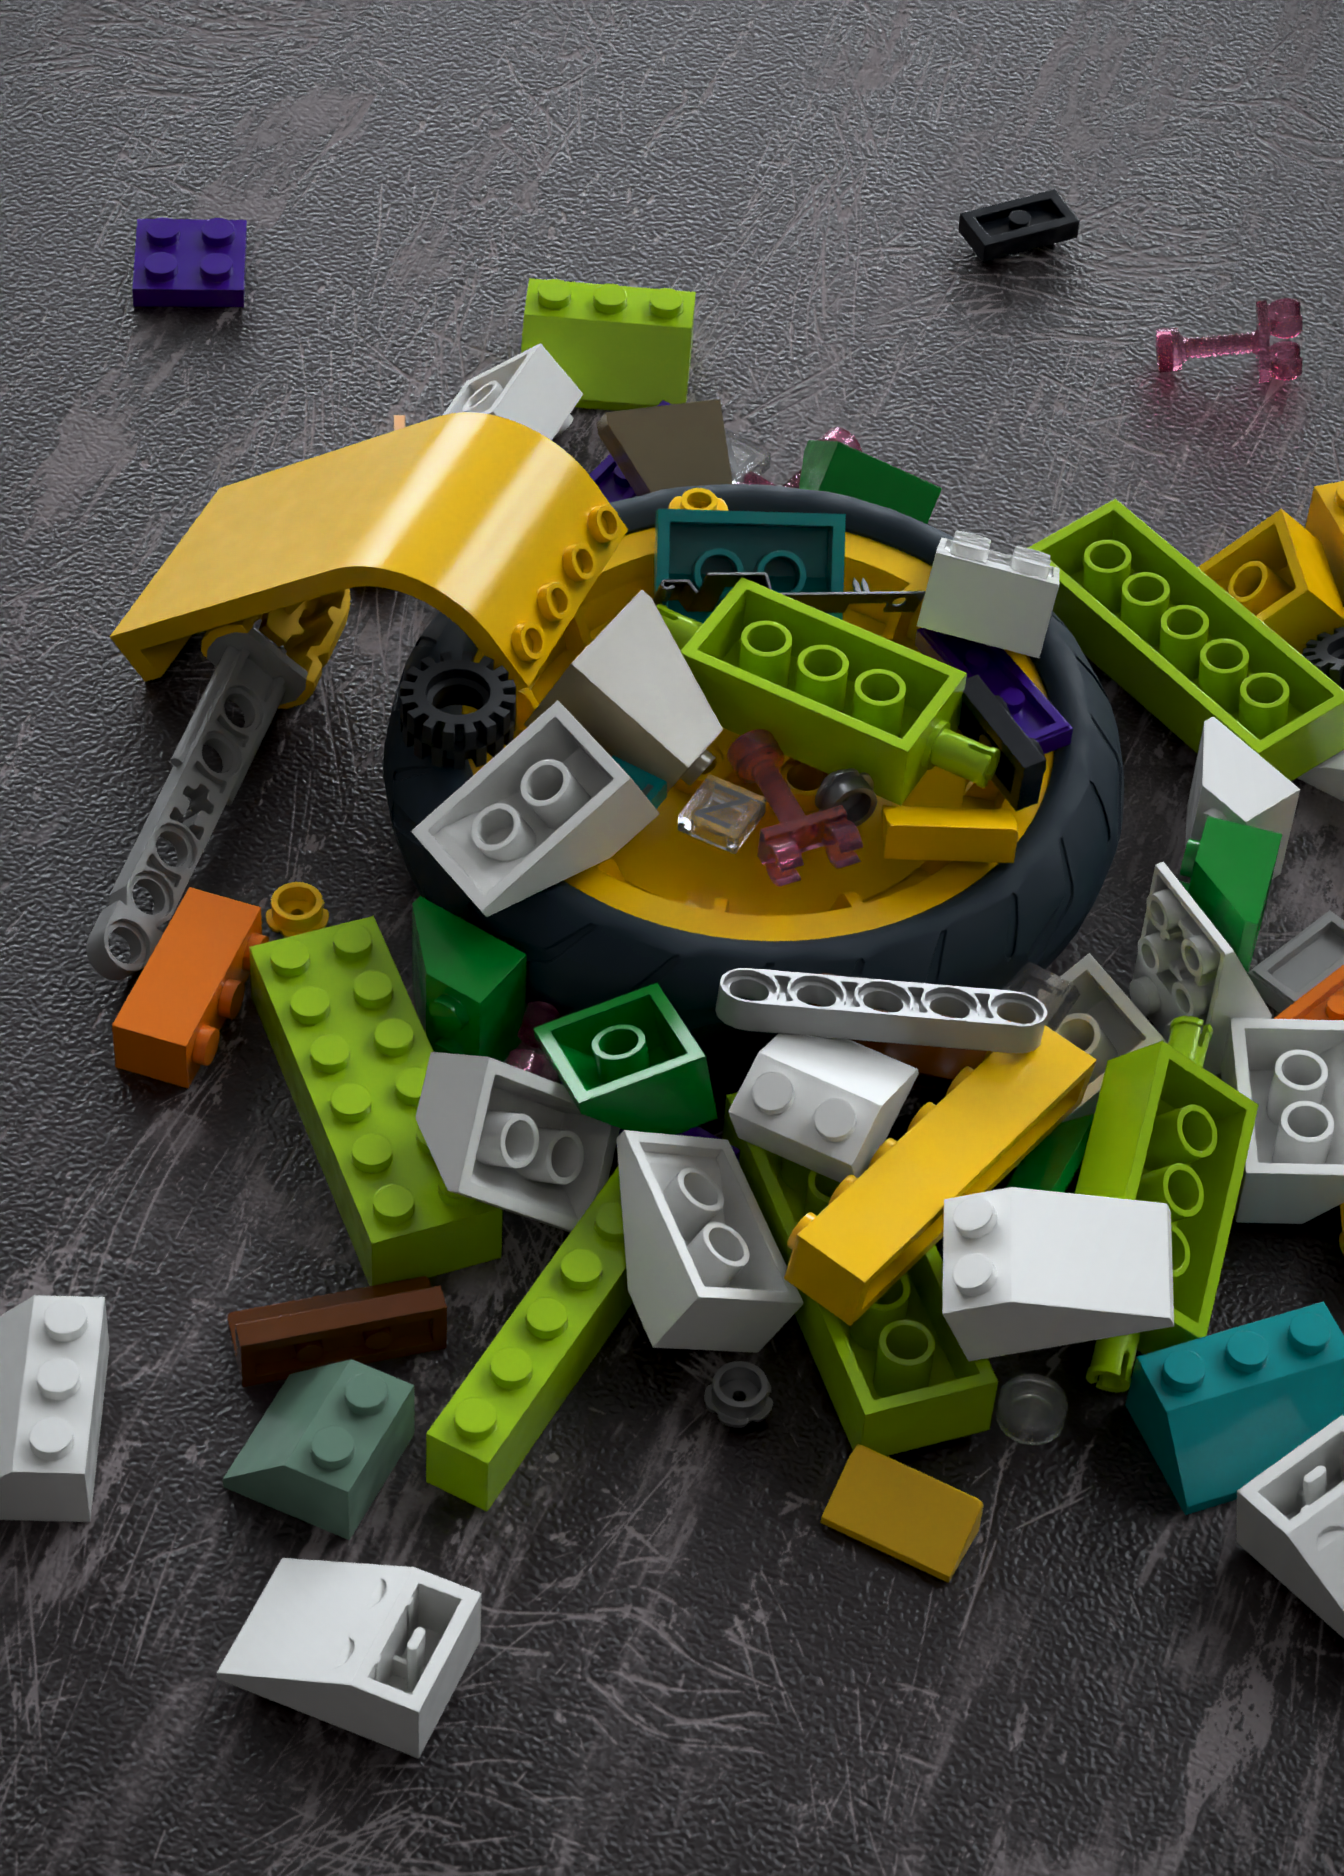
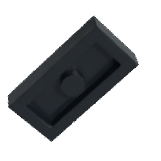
M1053 189L960 213L958 231L982 262L1077 238L1080 220L1058 192Z
M978 674L967 678L962 694L960 725L956 733L989 747L998 748L1001 751L997 769L991 780L1015 811L1037 804L1043 774L1046 770V759L1041 746L1035 739L1028 738L1011 717L1006 702L1000 696L994 695Z

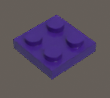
M160 217L156 219H137L132 287L133 306L244 307L247 221L227 220L224 218L171 219Z

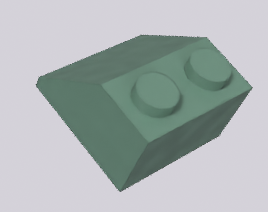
M352 1359L290 1374L225 1474L223 1487L350 1540L415 1434L414 1385Z

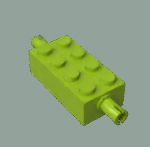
M743 577L740 578L704 623L673 611L666 605L658 604L656 606L722 728L827 774L849 768L856 769L859 774L866 772L874 781V793L900 806L926 771L933 769L934 766L972 781L981 788L987 786L988 780L992 779L997 769L1001 752L998 748L989 747L956 733L960 725L962 694L967 673Z
M1179 1016L1171 1021L1168 1044L1160 1041L1107 1061L1075 1194L1167 1203L1171 1211L1174 1327L1097 1339L1086 1379L1090 1384L1097 1382V1388L1109 1392H1124L1130 1388L1132 1381L1131 1373L1137 1350L1147 1354L1207 1336L1252 1137L1258 1104L1203 1068L1209 1041H1211L1213 1035V1028L1210 1024L1203 1026L1204 1020L1193 1016Z

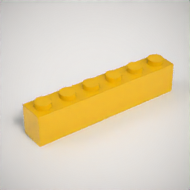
M1046 1025L1044 1026L1041 1044L1033 1051L1027 1053L987 1051L983 1062L976 1069L967 1066L958 1073L949 1086L946 1096L937 1105L930 1101L921 1107L911 1121L905 1135L898 1141L888 1138L875 1152L868 1169L858 1178L852 1174L847 1176L835 1189L828 1206L816 1216L814 1213L809 1212L797 1223L787 1241V1247L792 1249L784 1279L851 1326L943 1237L944 1199L991 1191L1081 1104L1097 1059Z

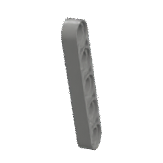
M737 968L727 971L721 976L715 1009L718 1018L725 1024L746 1031L1005 1053H1027L1037 1049L1041 1044L1047 1016V1009L1040 1000L1029 994L1017 991L754 968ZM740 998H749V999H754V1000H756V1001H749V1000H744V999H740ZM806 1003L817 1004V1005H821V1006H824V1007H818V1006L808 1005V1004H806ZM874 1009L885 1010V1011H888V1012L877 1011V1010H874ZM942 1015L953 1016L955 1018L945 1017ZM1007 1020L1015 1021V1022H1020V1023H1022V1024L1009 1022V1021H1007Z

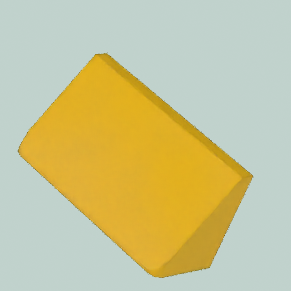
M882 805L884 859L1014 863L1018 840V824L1011 809Z
M857 1444L850 1454L823 1512L821 1523L949 1583L979 1531L984 1505L981 1500L866 1446Z

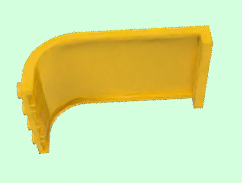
M474 412L450 413L219 488L110 635V638L146 682L163 676L193 634L344 589L363 586L381 587L396 590L422 600L450 618L468 635L483 656L494 659V670L502 665L509 672L508 680H514L517 691L528 688L627 533L628 528L587 471L570 454L549 438L507 418Z

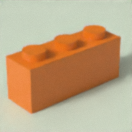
M189 887L112 1024L116 1068L189 1089L200 1066H209L213 1061L219 1044V1031L226 1018L234 1019L241 1008L245 992L244 984L250 975L249 947L269 942V937L262 935L261 907Z

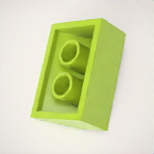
M529 278L523 319L521 353L541 343L583 393L575 406L576 408L621 411L655 407L662 400L670 404L686 403L693 343L696 292L677 291L670 288L652 289L619 286L617 284L567 282L559 279L543 280Z

